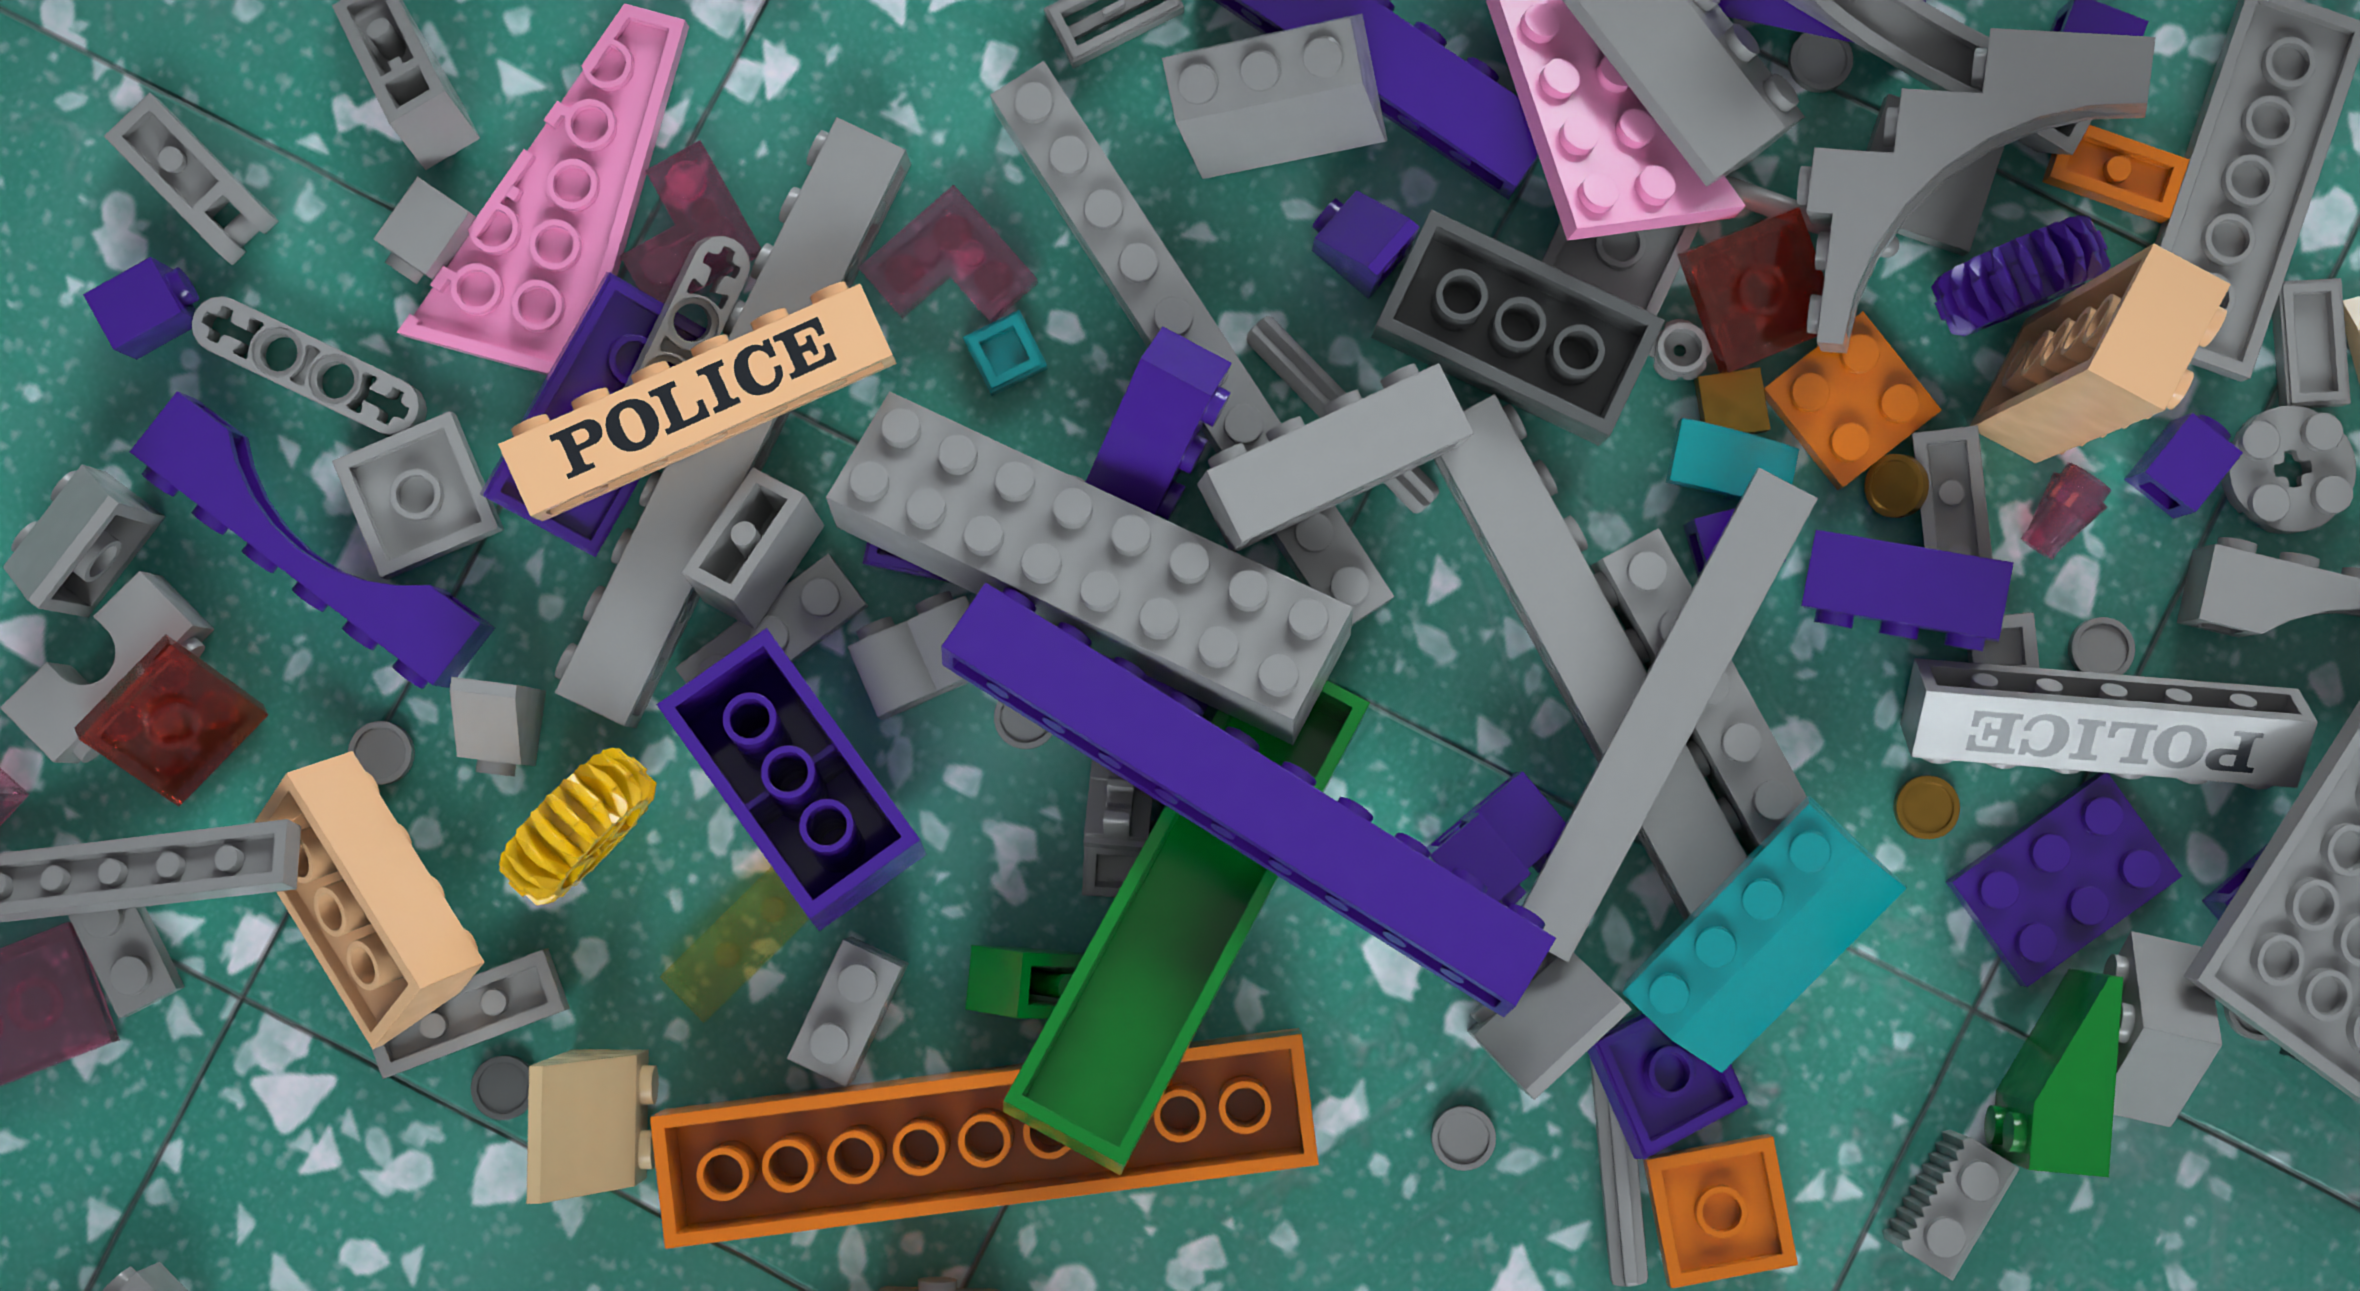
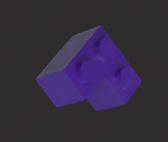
M1523 771L1515 772L1427 846L1431 853L1429 859L1450 872L1454 868H1459L1476 876L1487 886L1488 891L1486 894L1509 908L1511 904H1515L1526 894L1520 883L1531 875L1528 869L1532 866L1537 873H1540L1566 822Z

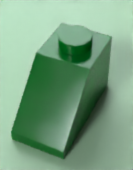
M971 945L965 1010L1012 1018L1049 1019L1084 953L1026 947Z

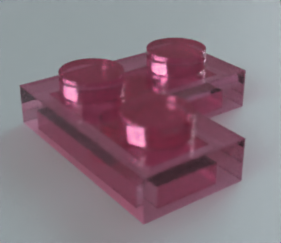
M701 140L645 170L675 225L620 255L639 290L665 304L689 252L698 241L705 237L725 236L735 239L746 250L749 261L757 258L762 248ZM724 247L719 254L707 253L705 255L703 263L711 268V274L704 287L713 283L719 275L725 276L733 271L734 267L726 262V256L729 251ZM691 281L687 292L695 293L704 287L697 286Z
M952 185L858 267L865 278L902 319L949 278L989 323L996 321L1038 284L1034 274L955 185Z

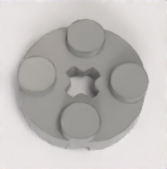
M2302 406L2276 407L2249 418L2236 433L2233 441L2230 442L2242 451L2243 454L2221 480L2223 490L2234 509L2238 513L2244 512L2250 520L2260 524L2257 527L2275 534L2299 533L2326 524L2337 513L2344 511L2350 506L2356 480V460L2351 443L2343 433L2342 424L2335 416L2329 413H2318ZM2284 453L2292 455L2294 461L2299 462L2302 468V475L2297 477V485L2295 487H2289L2287 478L2276 477L2274 472V466L2284 462Z

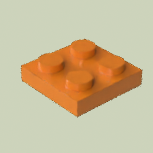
M1864 311L1855 317L1847 354L1823 352L1817 346L1764 387L1765 399L1837 490L1850 483L1942 411Z
M1770 1134L1758 1135L1656 1154L1643 1159L1666 1283L1671 1289L1798 1265L1773 1136Z

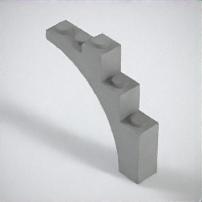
M1990 28L1988 48H1975L1971 87L1983 88V92L1902 88L1899 108H1887L1883 146L1894 147V153L1814 147L1812 166H1801L1797 204L1807 205L1806 212L1811 224L1831 225L1830 232L1819 231L1815 270H1826L1823 295H1811L1807 320V333L1818 334L1817 344L1820 350L1823 352L1847 354L1857 307L1878 259L1908 216L1947 179L1988 152L2041 130L2091 119L2145 118L2156 37Z

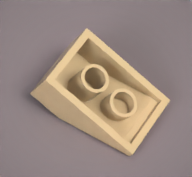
M572 1049L529 1066L526 1204H542L634 1187L647 1178V1169L655 1168L652 1132L647 1130L648 1104H655L657 1101L659 1076L657 1066L648 1065L649 1050Z

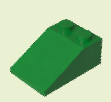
M2068 969L1996 1089L1995 1105H1990L1987 1108L1984 1133L1986 1142L1992 1144L1991 1151L2009 1162L2028 1170L2109 1177L2123 977Z

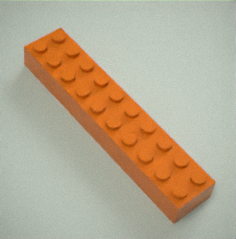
M1299 1028L1192 1041L1121 1176L1003 1112V1101L1024 1063L663 1109L650 1117L665 1249L1319 1165L1302 1033Z

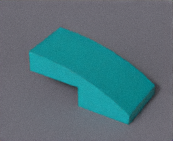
M1681 418L1676 428L1665 483L1721 494L1723 499L1739 502L1758 468L1793 484L1799 449L1750 433Z

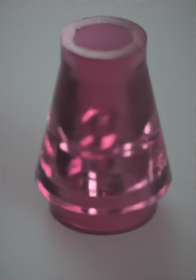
M2068 462L2060 474L2053 472L2030 525L2020 540L2049 560H2053L2066 544L2108 508L2103 502L2112 490L2092 474Z

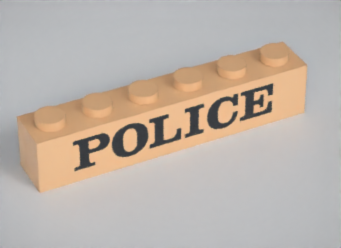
M846 282L829 285L810 296L812 305L790 315L786 308L768 312L750 323L753 329L752 332L729 341L727 335L712 337L694 346L691 349L693 358L671 368L667 361L651 364L632 374L631 379L634 384L612 394L609 393L607 388L593 390L571 402L574 411L551 421L547 414H543L515 425L511 429L514 437L499 443L498 446L530 516L543 522L897 364L861 284L851 288L847 287Z

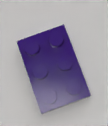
M2098 772L1945 882L2018 984L2023 987H2029L2183 876L2108 773Z

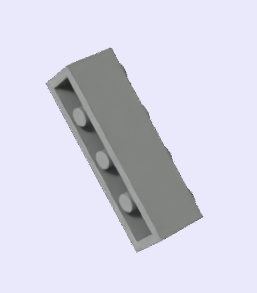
M1415 363L1402 367L1380 380L1384 388L1365 398L1361 397L1358 390L1348 392L1323 407L1326 413L1324 417L1306 425L1301 416L1292 418L1269 430L1266 433L1269 442L1247 452L1243 443H1240L1208 459L1211 469L1205 472L1197 485L1229 550L1237 552L1460 447L1474 432L1440 364L1438 363L1421 372L1418 371Z

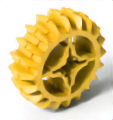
M620 748L603 750L600 754L593 755L587 763L579 765L573 774L567 779H563L561 784L551 794L546 795L545 800L530 813L528 819L516 829L515 836L506 843L505 850L500 856L499 871L510 881L508 884L522 897L526 895L536 906L553 903L559 897H563L573 886H577L587 874L593 872L595 867L638 824V819L648 810V805L654 800L657 783L646 773L647 769L634 757L627 756Z

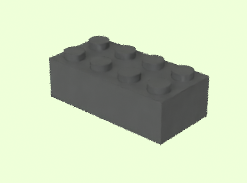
M1431 209L1375 325L1371 338L1430 366L1439 363L1444 373L1488 394H1495L1497 398L1599 446L1610 437L1665 320Z

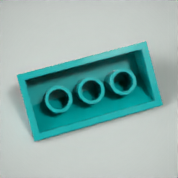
M1808 795L1626 980L1622 994L1672 1041L1722 1073L1907 889V886Z

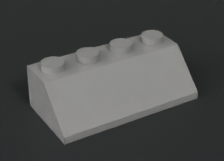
M1562 0L1706 187L1751 162L1805 118L1796 106L1799 103V99L1793 87L1779 74H1771L1757 56L1760 50L1754 37L1742 25L1738 23L1733 24L1718 5L1720 0Z

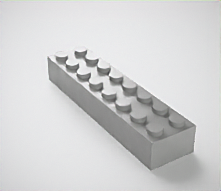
M890 391L826 496L837 528L975 594H978L985 582L1000 592L1005 587L1014 589L1027 597L1036 606L1037 610L1035 613L1053 625L1057 626L1059 622H1065L1082 631L1091 640L1092 645L1090 648L1111 659L1122 657L1138 666L1147 676L1291 745L1294 744L1351 636L1353 607Z

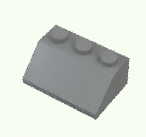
M1362 13L1181 52L1162 58L1175 122L1202 179L1387 141Z

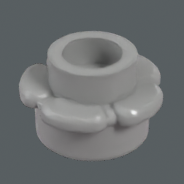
M1675 319L1667 322L1664 329L1660 330L1649 356L1654 358L1653 367L1661 377L1671 381L1677 380L1678 377L1692 380L1705 370L1707 366L1705 359L1711 352V344L1707 334L1688 320ZM1677 345H1681L1685 349V354L1681 357L1674 354V347Z

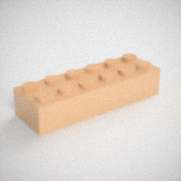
M2156 244L2150 245L2026 318L1970 426L1978 425L1979 434L2036 464L2055 455H2062L2067 450L2077 446L2082 447L2087 442L2099 437L2104 438L2107 434L2118 429H2126L2129 425L2140 420H2148L2153 415L2165 411L2166 408L2174 409L2181 402L2193 381L2194 372L2188 370L2187 367L2198 346L2206 347L2216 336L2225 320L2227 310L2220 307V304L2231 284Z

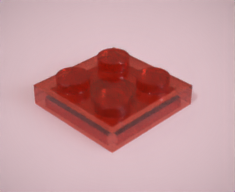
M1800 207L1787 209L1677 254L1719 373H1730L1818 335L1807 333L1808 310L1811 295H1823L1825 278L1822 270H1815L1816 252Z
M165 634L74 729L80 741L180 807L268 716V713L260 701Z

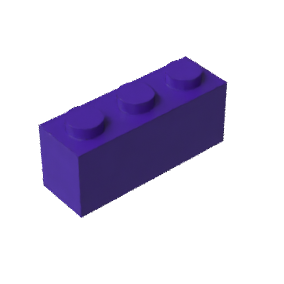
M1162 326L1140 358L1085 483L1156 516L1169 520L1186 486L1176 482L1181 470L1191 474L1207 445L1208 440L1198 435L1203 423L1211 427L1215 425L1230 397L1231 392L1222 388L1221 385L1232 363Z
M1815 530L1801 606L1805 609L1816 610L1814 618L1816 623L1852 629L1854 617L1880 621L1879 634L1918 640L1919 629L1946 633L1944 645L1983 652L1985 640L1999 642L2014 562Z

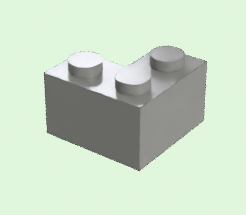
M2131 931L2119 954H2111L2107 959L2103 974L2123 977L2113 1115L2172 1127L2221 1048L2222 1040L2215 999L2184 977L2185 972L2200 951V946Z

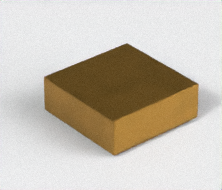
M1760 367L1699 376L1694 379L1701 422L1750 434L1765 433L1771 429Z

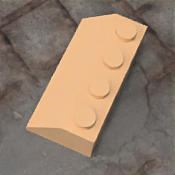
M353 751L286 773L254 823L288 819L301 826L297 889L278 891L277 894L371 1048L375 1049L384 1045L459 994L484 964V960L478 952V946L474 937L462 927L447 903L442 886L437 879L430 876L412 847V841L407 830L397 823L380 796L375 779L371 774L365 772Z

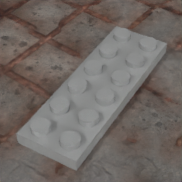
M2238 0L2184 157L2190 159L2171 217L2161 224L2155 241L2156 245L2231 284L2220 304V307L2227 310L2225 320L2216 336L2206 347L2198 346L2190 362L2194 366L2240 382L2251 378L2360 58V20L2303 0Z

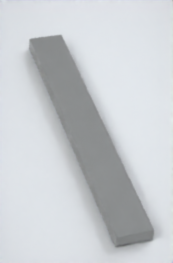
M1761 468L1756 469L1522 904V907L1532 911L1545 922L1544 931L1556 937L1549 952L1569 962L1818 500L1817 497Z

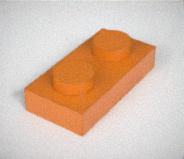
M2089 125L2073 155L2051 154L2042 182L2162 224L2171 217L2190 159Z

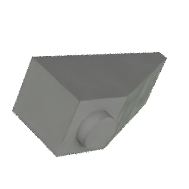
M340 0L332 5L389 124L425 170L480 139L463 103L403 0Z

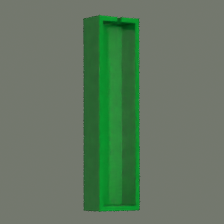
M1327 680L1293 745L1220 710L1216 712L1211 723L1223 731L1228 726L1243 731L1259 744L1260 750L1258 752L1280 766L1283 762H1290L1304 769L1316 780L1315 788L1324 793L1360 726L1370 702ZM1165 805L1003 1101V1112L1121 1176L1279 876Z

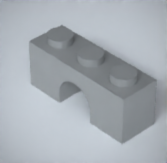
M139 571L93 616L109 632L115 645L114 663L110 671L102 679L91 684L71 665L46 662L0 707L52 762L78 764L80 761L87 763L96 758L111 744L113 736L110 732L126 716L132 718L146 710L159 695L156 687L173 670L180 672L186 669L204 652L205 646L201 642L215 629L163 576Z

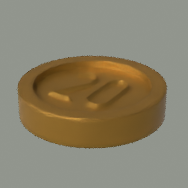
M1903 454L1883 456L1870 467L1865 479V494L1870 506L1877 513L1886 517L1902 518L1914 514L1924 504L1929 491V479L1925 468L1915 458Z
M1919 776L1908 780L1900 787L1894 799L1893 808L1897 823L1907 834L1915 838H1940L1954 828L1959 818L1960 802L1956 791L1948 782L1935 776Z

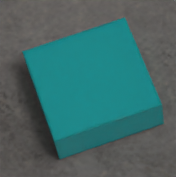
M1020 310L1012 312L963 337L991 396L1048 369Z

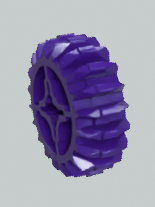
M2077 215L2068 217L2060 222H2054L2046 227L2036 229L2026 235L1992 248L1937 277L1931 286L1937 301L1934 303L1941 320L1946 322L1951 334L1959 336L1974 334L2067 295L2108 271L2111 267L2106 253L2108 247L2101 231L2096 230L2089 216Z

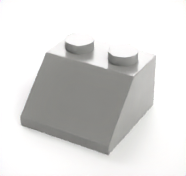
M82 464L77 471L69 472L56 484L51 493V500L53 502L38 522L34 521L28 524L19 532L11 546V550L14 553L4 564L3 568L27 601L38 609L89 617L165 516L107 472Z
M1548 952L1512 1011L1503 1018L1480 1003L1470 1014L1477 1022L1467 1032L1510 1079L1535 1100L1632 1009L1575 953L1567 962Z

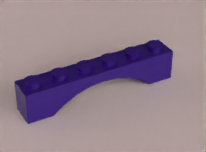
M177 391L129 451L147 465L141 473L145 479L172 497L178 491L185 494L197 504L191 512L197 519L221 535H224L228 529L247 542L241 550L244 555L270 573H274L278 567L297 581L292 588V591L297 596L321 612H324L328 606L333 608L347 619L342 629L350 637L370 650H374L378 644L398 658L392 665V668L406 680L421 689H424L428 683L434 686L449 688L451 677H458L495 629L493 625L445 589L432 585L397 586L367 581L344 572L313 552L289 529L270 502L255 469L248 437L193 397Z

